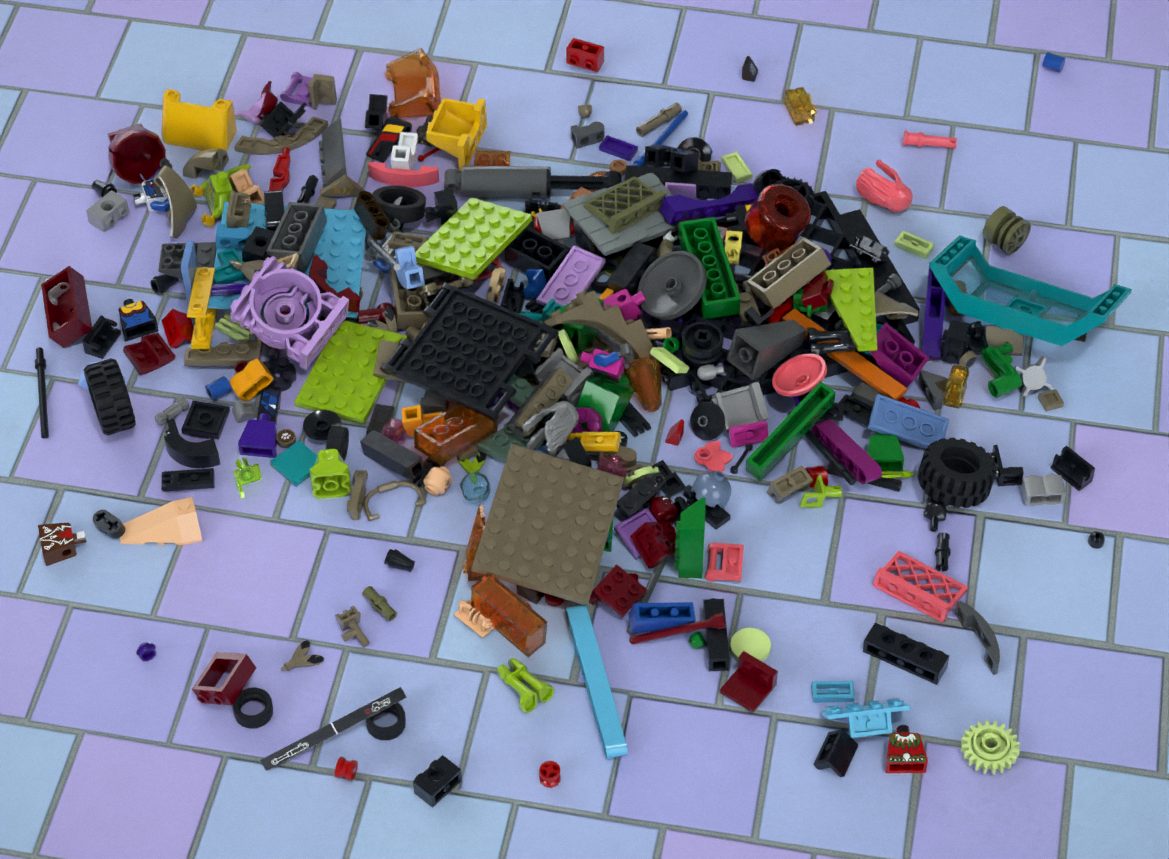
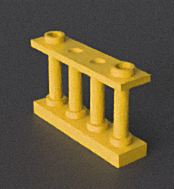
M196 267L187 311V318H195L191 349L211 348L218 311L217 308H208L215 268Z

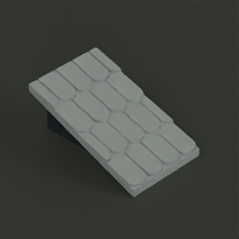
M653 173L638 177L640 181L655 192L662 190L666 193V197L673 196L669 189ZM632 184V185L629 186V187L639 188V187L636 186L635 184ZM617 185L603 188L588 195L584 194L562 203L563 208L573 218L576 244L581 249L602 258H612L623 250L632 247L636 241L644 243L666 235L669 231H678L679 224L669 225L661 212L657 211L629 227L612 234L608 230L609 226L583 206L584 202ZM618 191V192H617L618 194H626V195H627V192H622V191ZM630 193V195L639 196V193ZM642 194L643 197H649V196H650V195H647V194ZM605 198V199H604V200L614 201L613 198ZM617 199V202L627 203V200ZM630 201V203H634V204H636V203L639 202V201ZM593 204L594 207L601 208V205ZM604 206V208L614 209L612 206ZM617 207V210H625V209H626V208ZM605 214L609 218L613 216L611 214Z

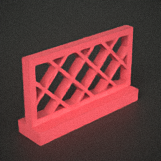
M900 551L893 556L883 569H878L873 584L874 587L942 623L947 619L951 609L968 590L967 586ZM900 559L906 562L907 565H898L897 561ZM909 570L911 575H902L901 571ZM914 570H921L924 574H915ZM889 571H896L898 576L890 573ZM927 579L928 584H919L918 580ZM932 579H938L942 583H933ZM913 580L915 585H913V584H911V583H909V582H907V581ZM949 588H956L959 592L950 593ZM929 589H931L932 594H930V593H928V592H926V591H924V590H929ZM935 589H944L946 593L937 594ZM941 599H948L950 603L948 604Z

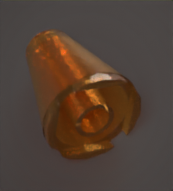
M644 357L630 362V367L627 369L625 367L623 373L630 381V386L643 409L655 412L662 405L660 361L656 358L653 361L649 357Z

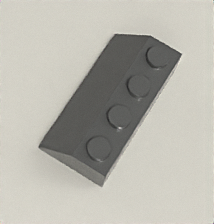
M337 119L321 133L322 141H319V149L323 153H320L321 164L324 163V165H321L322 176H326L322 178L323 188L344 174L347 175L341 119Z
M289 202L269 244L267 254L280 259L297 253L299 255L297 270L305 271L327 223L324 205Z

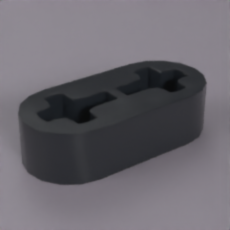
M99 510L93 515V522L97 528L109 537L115 539L125 533V526L120 519L107 510Z

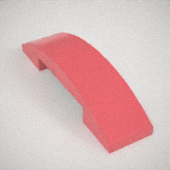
M368 162L369 177L387 185L422 187L439 182L438 167L421 166L420 171L390 169L386 168V163Z

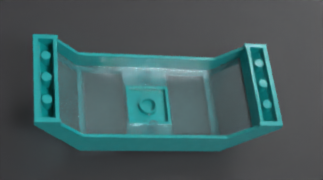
M960 235L929 264L930 269L957 313L997 325L1001 329H1009L1017 334H1025L1059 346H1064L1103 324L1132 292L1130 288L1113 284L1110 290L1092 298L989 265L975 245L976 240Z

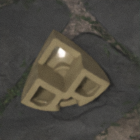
M210 148L196 153L185 164L183 176L196 179L202 168L212 171H223L229 161L227 152L224 149Z

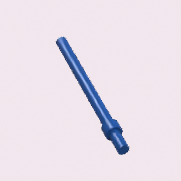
M683 110L652 145H661L688 116V112ZM645 153L634 161L633 166L646 165L644 164Z

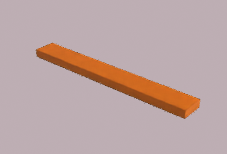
M795 308L782 317V322L794 320L805 329L812 327L818 331H826ZM829 340V341H823V342H817V343H819V344H821V343H837V342H839V341H838V340ZM855 351L825 353L888 398L898 400L907 393L905 386Z

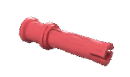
M904 131L903 146L917 145V147L921 148L923 145L956 149L957 145L956 137L924 135L922 132L908 133V131Z

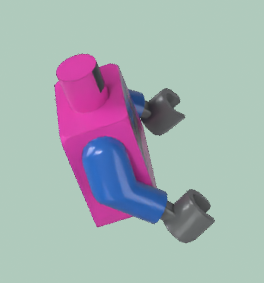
M626 343L620 345L621 352L608 353L599 349H595L593 353L583 351L580 361L589 364V368L593 372L620 381L625 364H631L634 361V354L631 350V345Z

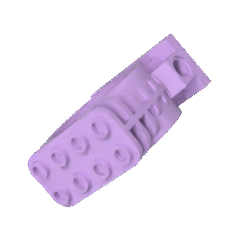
M275 256L267 257L260 272L256 271L253 275L250 285H246L243 288L240 298L232 302L230 306L232 309L230 314L231 321L233 323L239 322L240 327L243 329L249 328L251 334H255L268 346L286 349L287 356L300 363V368L307 371L348 316L349 299L344 296L339 298L331 292L320 293L316 283L306 274L293 268L287 269L286 263H277ZM308 299H310L311 301L307 304V308L309 310V320L308 323L303 326L306 320V307L304 304L307 302ZM268 300L264 308V323L261 319V310L265 302ZM287 311L289 314L283 315L281 312ZM321 315L326 318L324 321H320Z

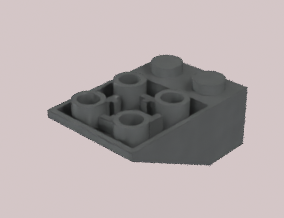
M216 242L194 243L198 267L214 268L217 251ZM186 243L162 244L158 269L160 273L183 279L180 267Z

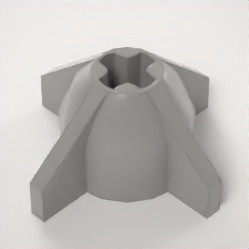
M1042 356L1035 365L1030 364L1023 369L1014 366V369L1020 372L1023 388L1021 395L1026 397L1030 389L1038 390L1044 385L1053 389L1054 386L1046 383L1047 375L1042 368L1047 358Z

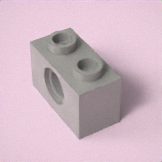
M111 190L86 210L88 222L105 232L129 213L127 199Z

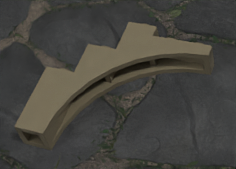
M586 290L577 293V298L571 300V305L565 307V312L561 313V310L550 314L551 318L545 320L546 325L550 327L558 324L576 323L595 328L610 337L619 347L622 344L628 343L631 345V350L634 354V361L631 363L634 370L658 361V359L650 354L653 345L642 320L633 321L632 318L625 321L618 305L610 307V304L602 307L595 290L589 293Z

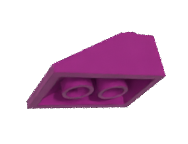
M886 322L877 333V350L870 351L881 370L906 388L914 381L930 358Z

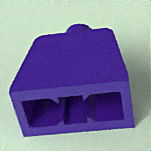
M261 413L258 420H248L238 442L240 455L277 457V429L275 422L270 421L271 416L269 414Z

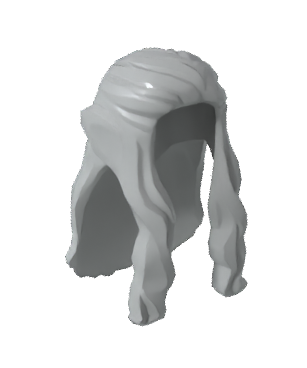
M566 401L557 402L552 407L541 410L539 414H534L523 424V430L529 431L531 427H534L548 413L555 412L554 416L546 422L545 427L541 428L531 437L529 443H527L528 449L534 450L543 437H546L548 454L555 456L558 453L557 450L566 444L569 435L579 420L576 408Z

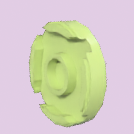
M757 628L741 629L731 638V654L739 661L740 654L745 651L763 662L770 655V639L765 632Z

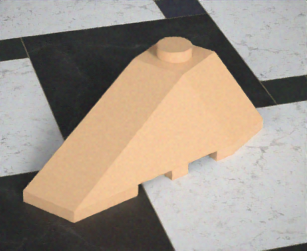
M189 497L172 501L123 523L125 533L119 537L121 544L157 542L158 545L176 543V545L183 546L201 542L202 536L193 498Z

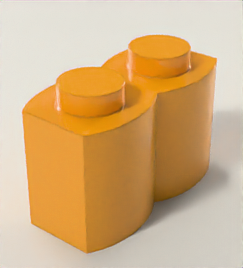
M256 358L250 361L243 371L236 373L229 383L241 400L250 401L260 390L267 387L274 378L265 364Z

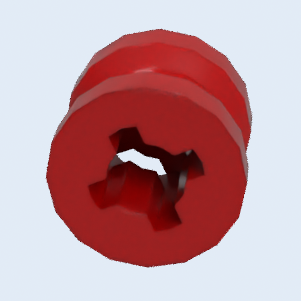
M340 757L335 767V777H345L348 781H353L357 772L358 761H348L345 757Z
M554 761L542 763L539 769L540 783L547 788L557 786L561 779L560 766Z

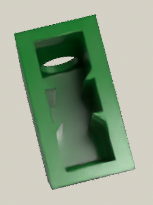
M876 432V435L870 436L868 455L878 463L881 470H903L904 455L898 437Z

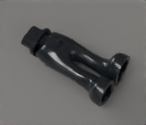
M812 327L807 328L810 354L821 356L825 353L852 352L857 350L848 329L818 331ZM829 340H838V341H839V342H837V343H821V344L817 343V342H823V341H829Z

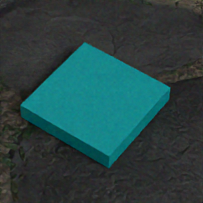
M299 440L272 459L270 465L294 486H298L310 477L309 469L315 465L317 454Z

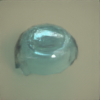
M471 472L464 476L460 482L462 495L469 503H481L490 494V483L487 477L480 472Z

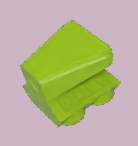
M337 449L320 450L315 465L309 469L313 495L318 499L347 497L351 490L349 466L345 464Z

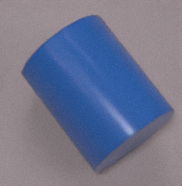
M1047 52L1042 67L1061 72L1066 58Z
M225 376L205 385L206 392L212 400L232 391V387Z

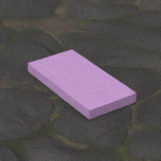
M573 246L536 299L537 303L546 306L552 298L555 299L556 303L563 306L571 303V300L577 298V293L584 290L587 291L606 263L605 258Z

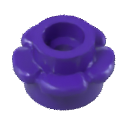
M142 643L138 647L136 654L139 655L142 661H150L156 656V646L153 643Z

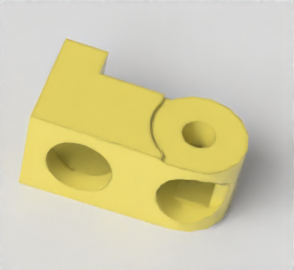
M726 231L725 252L729 264L739 265L742 232ZM735 236L739 240H729V238Z

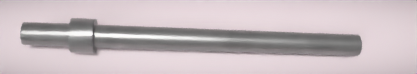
M366 232V244L369 247L375 248L377 253L395 271L400 270L401 266L377 242V239L372 238Z

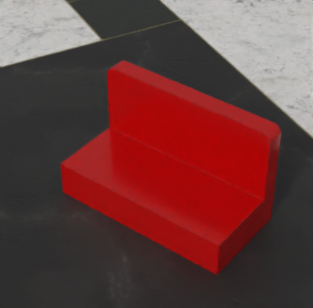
M172 308L161 321L170 347L176 349L185 339L188 341L192 340L194 326L191 318H187V314Z

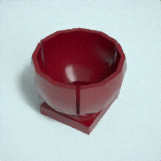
M141 123L108 133L110 141L108 147L109 163L119 178L131 184H141L144 180H149L158 169H161L159 163L163 158H166V149L156 133L144 128Z

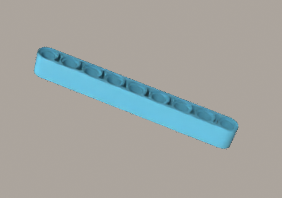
M581 604L566 607L565 612L605 757L609 759L628 755L626 740L587 606Z

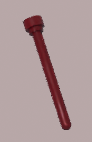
M719 612L707 620L632 636L629 642L631 644H638L709 627L723 629L726 628V622L723 612Z

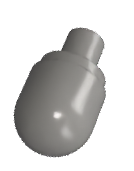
M708 364L699 367L697 370V375L701 380L714 379L716 374L724 373L723 365L714 367V364Z

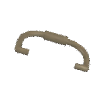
M408 481L385 483L377 486V488L371 490L365 496L363 502L364 511L369 521L380 518L379 514L371 515L368 507L369 499L376 493L398 488V486H409L415 489L420 497V501L415 502L417 507L426 504L423 492L417 485Z

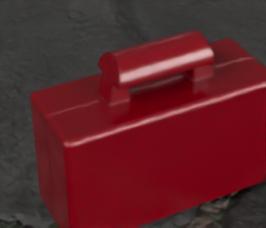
M825 272L818 274L810 283L804 286L801 301L806 309L808 305H811V310L828 303L829 293L831 294L833 291L834 281L832 279L828 280Z

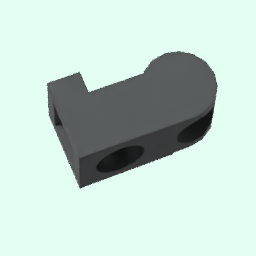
M592 122L590 125L580 128L577 125L571 126V139L576 148L579 149L601 142L604 139L603 123Z

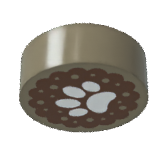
M283 429L277 433V444L280 447L289 448L296 443L294 431Z

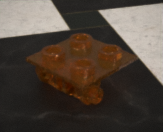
M475 151L474 166H510L511 152Z

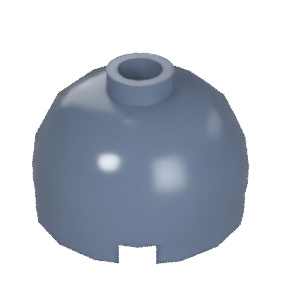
M708 471L696 478L691 492L694 491L696 493L695 497L697 500L706 498V505L715 507L717 504L721 505L720 508H723L729 501L731 485L722 472Z

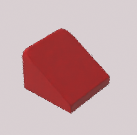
M683 419L670 428L665 443L679 445L684 434Z
M824 466L805 468L813 479V482L809 485L810 488H814L818 476H822L823 484L828 486V472Z

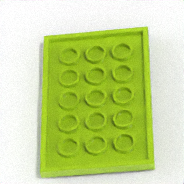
M471 197L415 252L416 262L475 280L532 222V215Z
M344 320L322 349L294 401L295 407L311 411L329 410L336 413L339 418L365 424L388 380L373 376L380 339L399 343L401 339L408 341V337Z

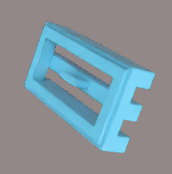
M812 681L813 703L855 701L853 681ZM838 688H849L844 690H837Z

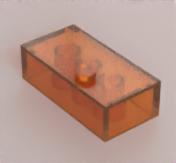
M457 404L414 429V448L441 465L496 433L497 420L493 422L487 417Z
M490 572L472 586V609L477 608L484 617L490 618L494 629L529 658L546 643L547 621L534 611L528 602L521 600Z

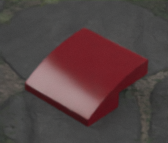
M159 333L142 336L141 342L126 345L123 349L124 354L140 375L161 368L176 357Z

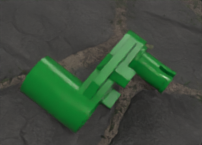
M1008 341L998 347L989 346L981 351L983 361L997 377L988 381L989 392L994 398L1001 397L1022 386L1020 375L1010 364L1013 362V358L1009 353L1013 352V347Z

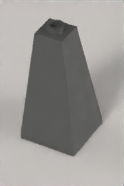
M794 320L735 330L726 360L754 381L803 344L807 329Z

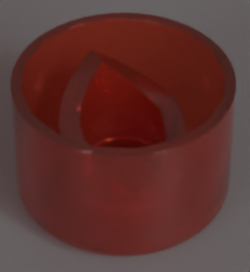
M781 184L770 185L761 191L747 211L745 227L750 237L760 246L772 251L779 248L782 251L795 244L807 228L811 220V210L807 200L797 190ZM779 207L782 208L784 214L787 208V217L777 211Z

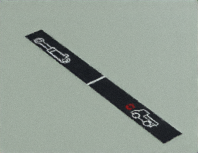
M399 687L261 759V762L267 771L407 697L402 688Z

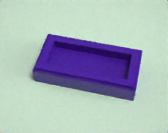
M607 135L599 145V151L631 161L638 151V146Z

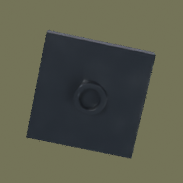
M193 401L182 426V433L219 439L229 415L230 407Z

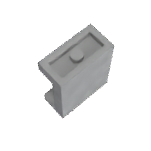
M558 348L555 352H552L550 358L538 366L534 373L535 379L539 384L550 370L561 367L573 382L559 399L573 404L581 396L585 382L594 378V374L590 368L582 369L565 357L563 351Z
M759 381L745 387L722 393L718 392L712 395L711 402L717 404L725 416V427L722 433L729 431V427L769 419Z

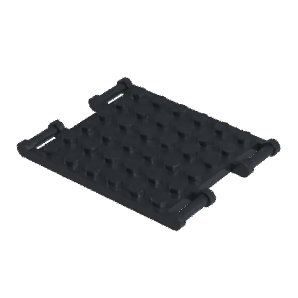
M443 283L440 287V292L431 304L423 310V314L430 318L413 342L401 339L398 343V348L389 360L383 363L380 369L387 375L391 374L495 422L507 401L517 392L514 387L507 384L525 358L538 363L541 359V354L559 333L550 326L450 284ZM542 334H547L534 352L531 351ZM500 392H505L499 399L497 404L494 406V408L490 410L489 407L495 401Z

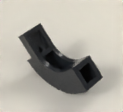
M167 420L168 428L165 429L166 436H164L166 450L172 459L190 468H209L220 465L219 453L214 438L202 442L187 441L180 436L175 420Z

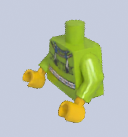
M223 171L210 175L208 180L201 183L200 187L196 185L190 187V190L194 191L192 193L193 196L201 197L203 192L205 194L212 215L204 214L201 217V221L208 227L214 225L215 218L218 219L222 216L224 202H229L231 191H233L228 174Z

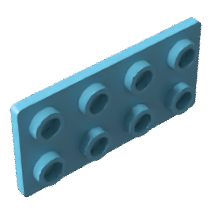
M900 698L887 699V703L868 701L867 705L864 706L859 705V703L846 704L847 708L827 706L826 710L821 711V715L827 719L848 717L850 737H863L893 733L890 712L910 710V705L905 703L904 700H900Z

